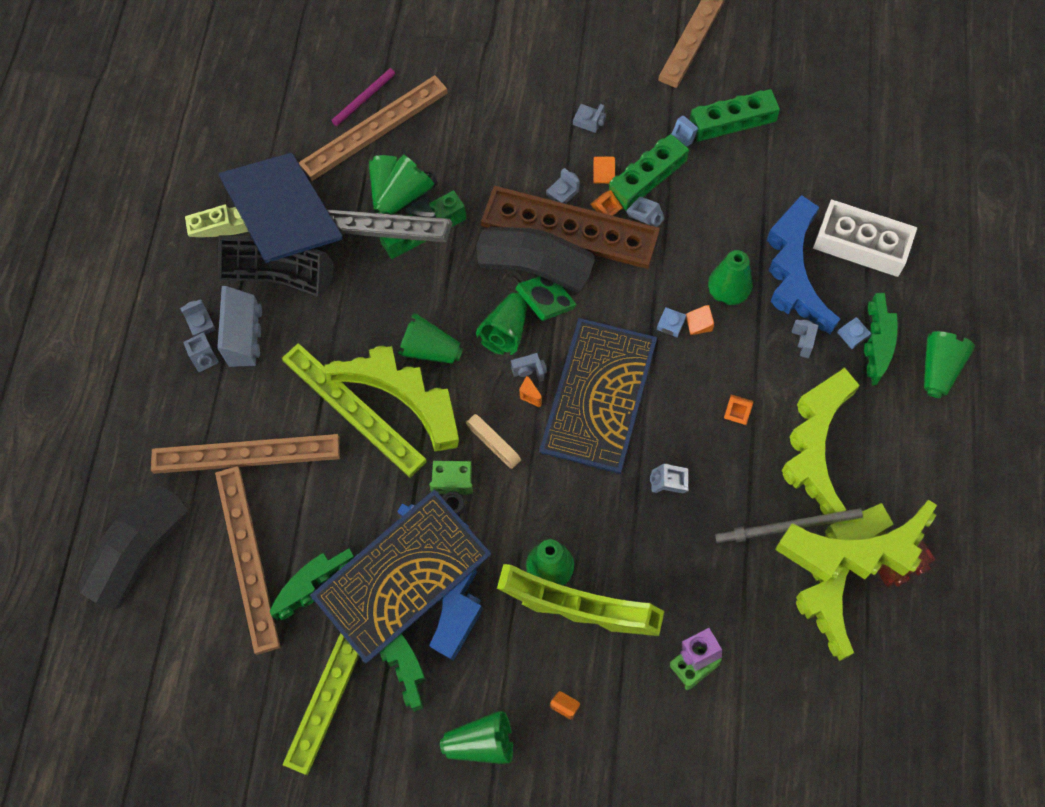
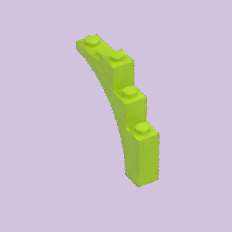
M377 346L374 349H370L369 358L367 359L358 357L352 361H333L325 365L327 383H363L380 388L405 403L422 421L430 436L435 452L458 447L459 437L448 389L433 388L425 392L420 367H405L397 371L392 346Z
M845 368L801 396L797 403L798 411L808 420L795 428L789 437L794 449L801 453L788 461L782 469L783 477L787 483L793 484L796 489L803 484L805 485L807 494L817 500L824 515L846 511L832 486L825 461V441L829 424L839 407L853 396L860 386Z
M928 500L916 515L903 526L888 534L862 540L827 538L808 532L792 523L775 550L825 582L831 577L836 579L844 566L863 579H866L870 574L875 575L882 563L904 576L909 571L914 572L921 562L918 556L922 549L917 547L924 537L921 531L924 526L929 527L935 519L936 514L933 511L937 505Z
M881 503L862 511L863 518L831 524L825 531V537L841 540L870 539L887 532L894 524ZM845 566L836 579L831 577L827 582L812 574L817 581H820V584L801 591L796 596V605L802 615L805 614L807 619L814 616L818 618L816 620L817 626L822 633L826 634L829 640L828 647L833 656L838 657L839 661L854 654L846 634L843 619L842 595L846 576L849 572V569Z
M507 564L503 565L497 589L522 601V605L539 613L560 614L573 622L598 624L611 632L659 636L664 611L651 603L626 601L579 591L539 578Z

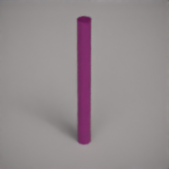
M389 68L332 119L333 124L338 126L395 75L394 70Z

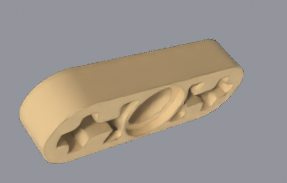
M474 414L466 422L470 430L509 468L513 469L521 461L519 455L478 415Z

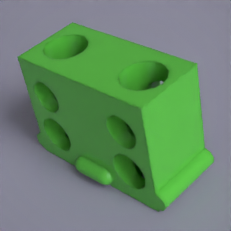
M433 461L432 482L429 484L431 492L435 489L439 494H446L448 492L472 494L471 461Z
M696 647L693 650V652L698 655H703L699 653L698 650H703V654H705L707 651L703 647ZM680 654L670 662V668L685 684V689L690 690L720 666L722 658L695 671L691 664L689 666L686 665ZM684 665L685 669H680L678 666Z

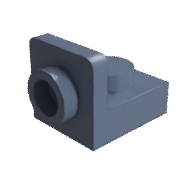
M581 104L573 119V125L596 133L599 125L603 126L606 119L604 105L600 104L597 110Z
M564 168L561 170V177L546 190V195L553 201L566 204L579 192V178L575 173L569 172Z
M639 197L627 210L630 218L641 221L646 225L658 227L664 220L659 203L643 197Z
M202 300L191 301L186 306L180 308L194 337L203 332L206 335L216 330Z
M795 320L792 328V333L801 335L798 347L801 348L800 356L809 358L818 329L817 324H813L808 320Z
M204 332L183 342L198 372L219 362Z
M537 353L511 360V369L514 377H525L536 371L539 382L544 381V373H547L544 360H539Z
M662 464L653 469L650 476L652 492L657 493L661 490L678 493L687 492L688 468Z

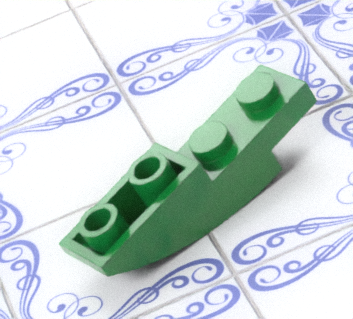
M876 293L872 301L868 303V313L872 315L873 322L871 323V337L864 345V354L868 356L867 376L871 377L872 385H877L887 370L893 357L897 340V313H887L885 293Z
M347 549L330 560L322 553L301 568L289 580L274 601L269 611L272 617L276 620H285L292 616L297 608L301 606L307 607L315 601L312 600L311 594L317 590L315 587L323 585L354 558L351 550Z
M401 634L383 649L380 654L383 662L387 661L391 667L399 664V667H396L395 670L399 682L404 681L406 691L402 692L406 707L411 705V709L415 712L424 709L417 684L425 682L426 679L414 652Z

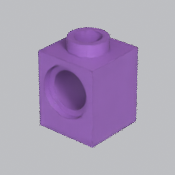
M710 628L682 641L683 651L680 652L686 665L689 666L691 664L695 671L722 658V648ZM696 647H703L707 650L703 655L693 652Z

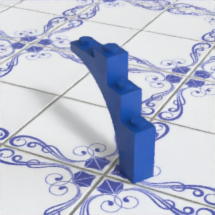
M801 195L772 227L767 238V242L774 249L780 250L772 260L769 272H771L774 278L783 281L774 291L770 302L773 303L775 308L787 314L795 309L801 317L808 318L817 324L818 329L831 334L840 318L828 309L816 295L808 280L803 262L805 232L815 219L819 207Z
M402 504L397 512L402 517L415 505L410 504L408 507ZM476 569L443 597V607L438 628L429 645L453 661L483 611L482 606L479 605L481 600L469 593L466 597L464 596L478 572Z

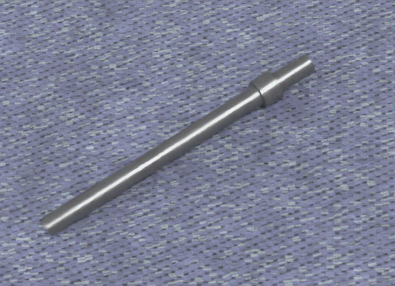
M861 508L746 529L738 527L734 528V531L718 533L715 536L717 543L734 540L742 542L746 541V538L785 532L792 523L801 528H808L863 518Z

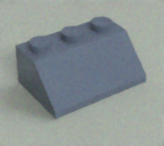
M222 286L218 350L229 367L256 366V358L260 356L257 337L261 336V326L258 324V319L262 316V306L258 304L254 295L228 286Z

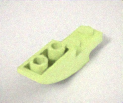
M226 204L185 216L189 237H218L219 235L249 232L236 207L228 208Z

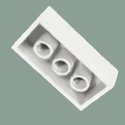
M831 200L813 249L898 277L906 264L917 227Z

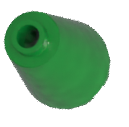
M379 155L374 156L373 161L371 158L369 159L373 208L377 214L382 213L375 208L377 205L375 199L397 163V157Z
M405 155L398 159L375 199L377 203L375 208L382 214H395L435 185L427 174L416 167L417 165Z
M735 250L730 252L709 277L708 288L710 294L718 302H725L726 305L740 304L747 300L752 291L753 282L749 257L743 251Z
M519 293L509 294L477 328L476 335L477 338L480 335L482 339L481 344L494 353L503 355L504 352H511L509 355H513L519 348L528 308L527 302Z
M413 313L411 318L416 320L409 323L400 346L404 351L400 350L398 355L453 364L454 360L459 361L463 348L459 347L460 342L420 315Z
M934 331L932 334H928L924 390L928 391L927 395L941 398V396H946L974 351L975 345L972 341L964 338L962 342L956 339V334Z
M552 539L545 540L535 546L529 553L526 561L527 573L564 586L573 574L574 559L570 551L559 542Z
M497 711L445 732L444 737L440 739L442 754H445L448 759L497 764L511 763L513 758V742H509L508 734L512 733L509 719L505 712Z

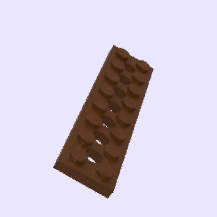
M498 186L493 187L481 220V226L488 228H533L549 232L592 252L595 256L645 269L649 268L660 231L658 227ZM508 207L514 210L511 214H505L502 211ZM526 213H532L534 214V218L527 220L523 217V215ZM547 218H552L555 220V223L547 225L543 221ZM571 223L576 228L574 230H567L564 226ZM588 229H594L597 233L593 236H589L585 233V231ZM614 234L618 239L616 241H609L606 236ZM629 240H636L639 245L631 247L627 242Z

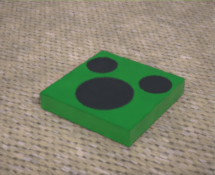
M541 276L518 283L516 287L518 293L542 321L573 310L576 306L574 300L561 285Z

